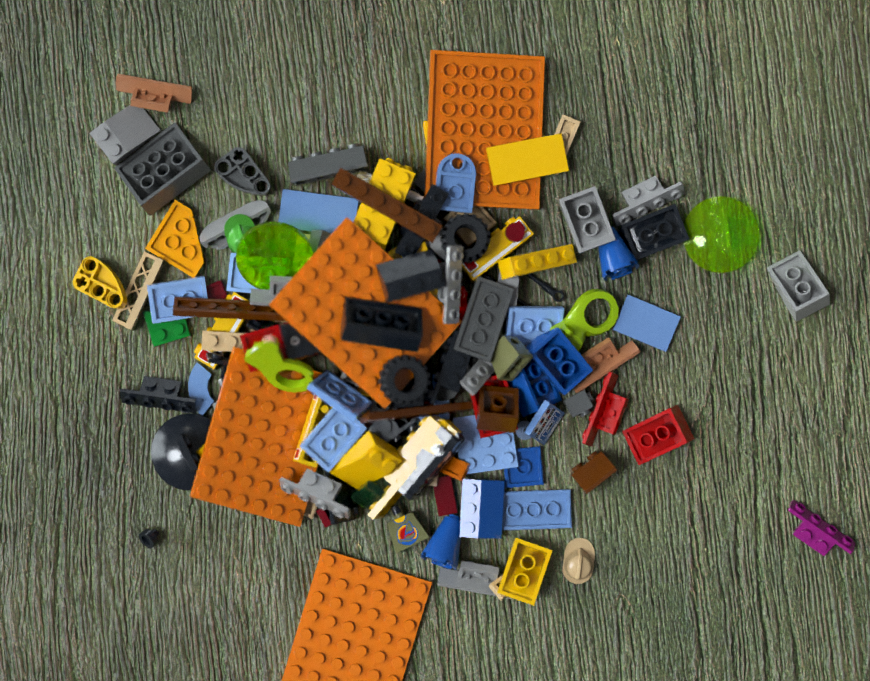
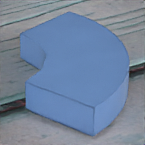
M197 362L189 377L188 391L190 399H196L197 412L203 416L215 401L210 396L208 390L212 374Z

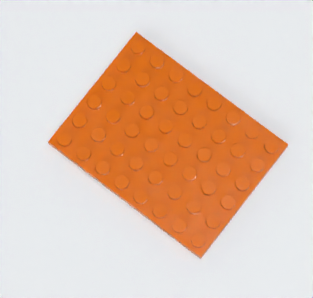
M443 50L430 51L425 196L431 185L436 184L437 167L441 160L450 154L457 153L467 156L473 162L476 169L473 207L539 210L540 177L493 186L486 148L542 137L545 56ZM454 158L452 161L453 167L460 169L462 161L459 158Z
M346 217L268 305L381 407L386 409L391 401L384 396V393L379 388L381 385L378 383V379H380L379 372L382 371L384 363L386 364L389 359L395 358V356L405 355L420 359L424 365L462 321L459 319V323L444 324V305L428 291L393 302H387L422 308L423 337L418 352L340 341V327L345 297L386 303L376 265L394 260ZM403 368L396 373L394 383L399 391L414 377L411 370Z
M233 347L190 497L301 527L307 502L301 500L298 495L284 492L280 487L279 479L283 477L298 484L307 469L314 472L317 471L318 463L315 468L293 461L314 393L309 390L304 392L283 391L273 386L260 370L249 373L247 362L244 359V350ZM293 370L278 372L282 377L291 380L305 378L304 375ZM313 370V380L322 373Z
M322 548L282 681H402L432 581Z

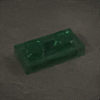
M368 480L356 489L350 498L366 509L381 498L385 491L378 484Z

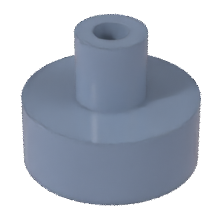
M521 421L517 424L518 430L515 432L522 440L531 438L523 431L530 424L529 421Z

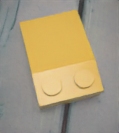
M368 431L330 470V473L352 487L359 489L389 475L402 460L394 446Z
M515 538L497 593L534 606L552 550Z

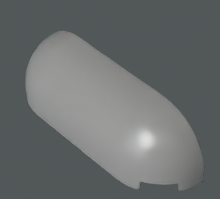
M260 200L252 201L210 223L200 234L201 244L205 248H217V250L228 247L224 226L226 221L235 214L247 215L252 219L256 231L262 229L266 225V221L271 213L268 204Z

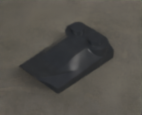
M676 204L621 225L618 232L636 260L689 240Z

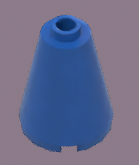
M611 227L616 240L598 247L602 277L605 281H607V277H611L612 280L624 277L632 273L631 269L633 267L638 269L640 266L614 227Z
M452 514L449 517H444L422 551V559L427 560L428 557L432 559V564L447 569H452V567L454 570L457 569L461 537H459L460 517Z

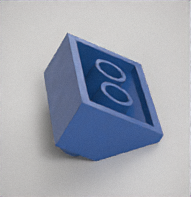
M558 327L537 336L526 346L532 354V360L564 396L593 371Z
M532 359L513 381H508L510 388H519V409L523 417L537 412L545 400L552 405L562 401L559 391Z
M471 478L462 480L459 537L502 539L505 481Z

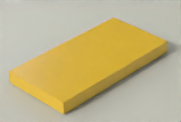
M562 133L486 148L493 186L569 171Z

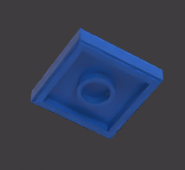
M540 446L516 448L518 467L504 469L505 488L544 485Z

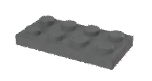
M477 276L453 350L486 362L491 361L514 291L513 288Z

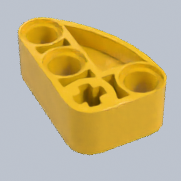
M89 256L84 258L73 278L74 288L109 307L118 310L125 308L128 302L127 296L117 274L106 263L95 257ZM95 261L96 267L90 271L89 264ZM82 280L87 282L85 286L80 284ZM99 287L104 289L101 296H97V289ZM119 295L120 303L114 305L113 299Z

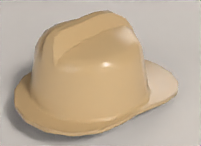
M575 538L571 540L564 551L563 574L569 582L574 584H582L588 581L593 573L595 550L592 543L587 539Z

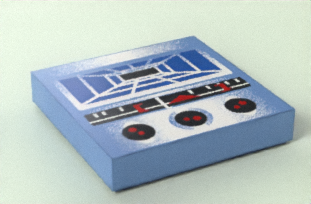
M545 400L524 433L545 445L563 417L564 412Z

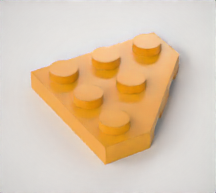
M174 200L145 249L194 278L201 270L205 261L193 211L177 200Z

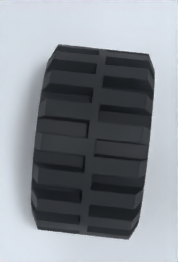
M468 213L452 217L444 226L440 237L441 247L445 251V255L447 256L448 246L457 245L454 241L455 232L460 228H468L475 233L477 241L473 248L463 249L462 264L475 262L487 251L491 240L489 238L490 231L487 229V224L482 222L483 219L477 218L475 214L468 215Z
M405 355L395 356V358L389 359L382 366L383 369L379 372L380 379H378V383L381 385L379 388L391 402L402 405L415 404L419 399L422 400L424 398L423 395L425 393H428L429 389L427 388L431 383L429 381L430 373L427 372V366L423 365L420 359ZM403 368L411 370L415 379L413 387L406 392L399 391L394 383L396 373Z

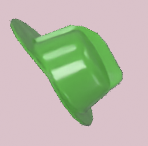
M235 214L226 221L224 233L230 250L238 255L250 257L258 243V236L252 219L244 214Z

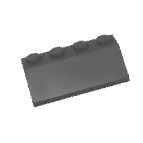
M359 144L349 145L348 149L340 150V148L330 149L327 154L315 152L310 154V157L304 159L303 156L291 158L292 161L288 162L290 179L293 186L334 178L340 168L351 174L357 173L360 170H368L364 148L359 146Z

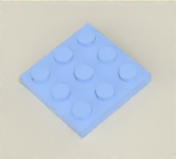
M475 415L453 418L454 425L463 432L465 437V443L458 450V457L460 460L470 464L467 474L518 467L513 433L505 432L480 438Z

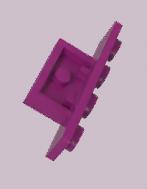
M795 500L790 502L788 511L802 520L793 532L795 537L823 556L835 544L849 554L854 552L856 543L851 537L839 532L834 525L822 520L818 514L806 509L802 503Z

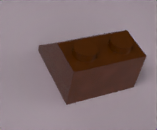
M482 385L479 390L477 429L515 433L519 414V388Z
M595 450L587 456L588 461L583 465L580 462L572 468L573 472L570 475L586 494L617 471L602 451L597 453Z

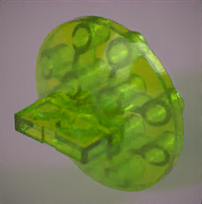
M717 196L700 202L689 212L684 222L689 240L683 242L688 256L696 265L710 272L727 273L741 268L752 258L759 243V226L754 214L745 204L731 197Z
M264 222L250 228L241 237L236 250V263L239 272L248 283L258 289L270 290V276L293 277L313 255V249L307 237L297 228L282 222Z

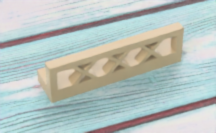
M144 251L126 289L127 298L129 294L137 292L138 298L134 305L130 306L129 302H127V307L117 309L112 321L130 330L135 329L148 300L147 285L156 283L166 261ZM146 257L155 260L148 271L144 267ZM145 275L146 280L143 287L138 288L135 282L137 277ZM128 309L130 315L125 323L118 318L122 311Z

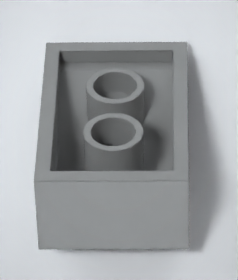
M129 105L104 121L89 134L116 166L161 130L144 108Z
M596 186L559 199L560 208L579 254L616 240Z
M800 250L767 267V271L784 304L796 322L830 305L829 292Z

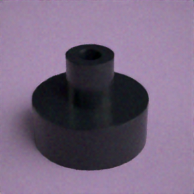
M146 528L139 534V539L147 548H153L158 543L157 535H159V532L155 528L153 530Z

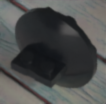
M181 414L169 419L158 429L152 442L151 457L156 472L167 484L181 490H192L201 459L196 451L205 444L211 419L199 414Z

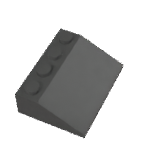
M175 122L114 168L149 216L211 171Z

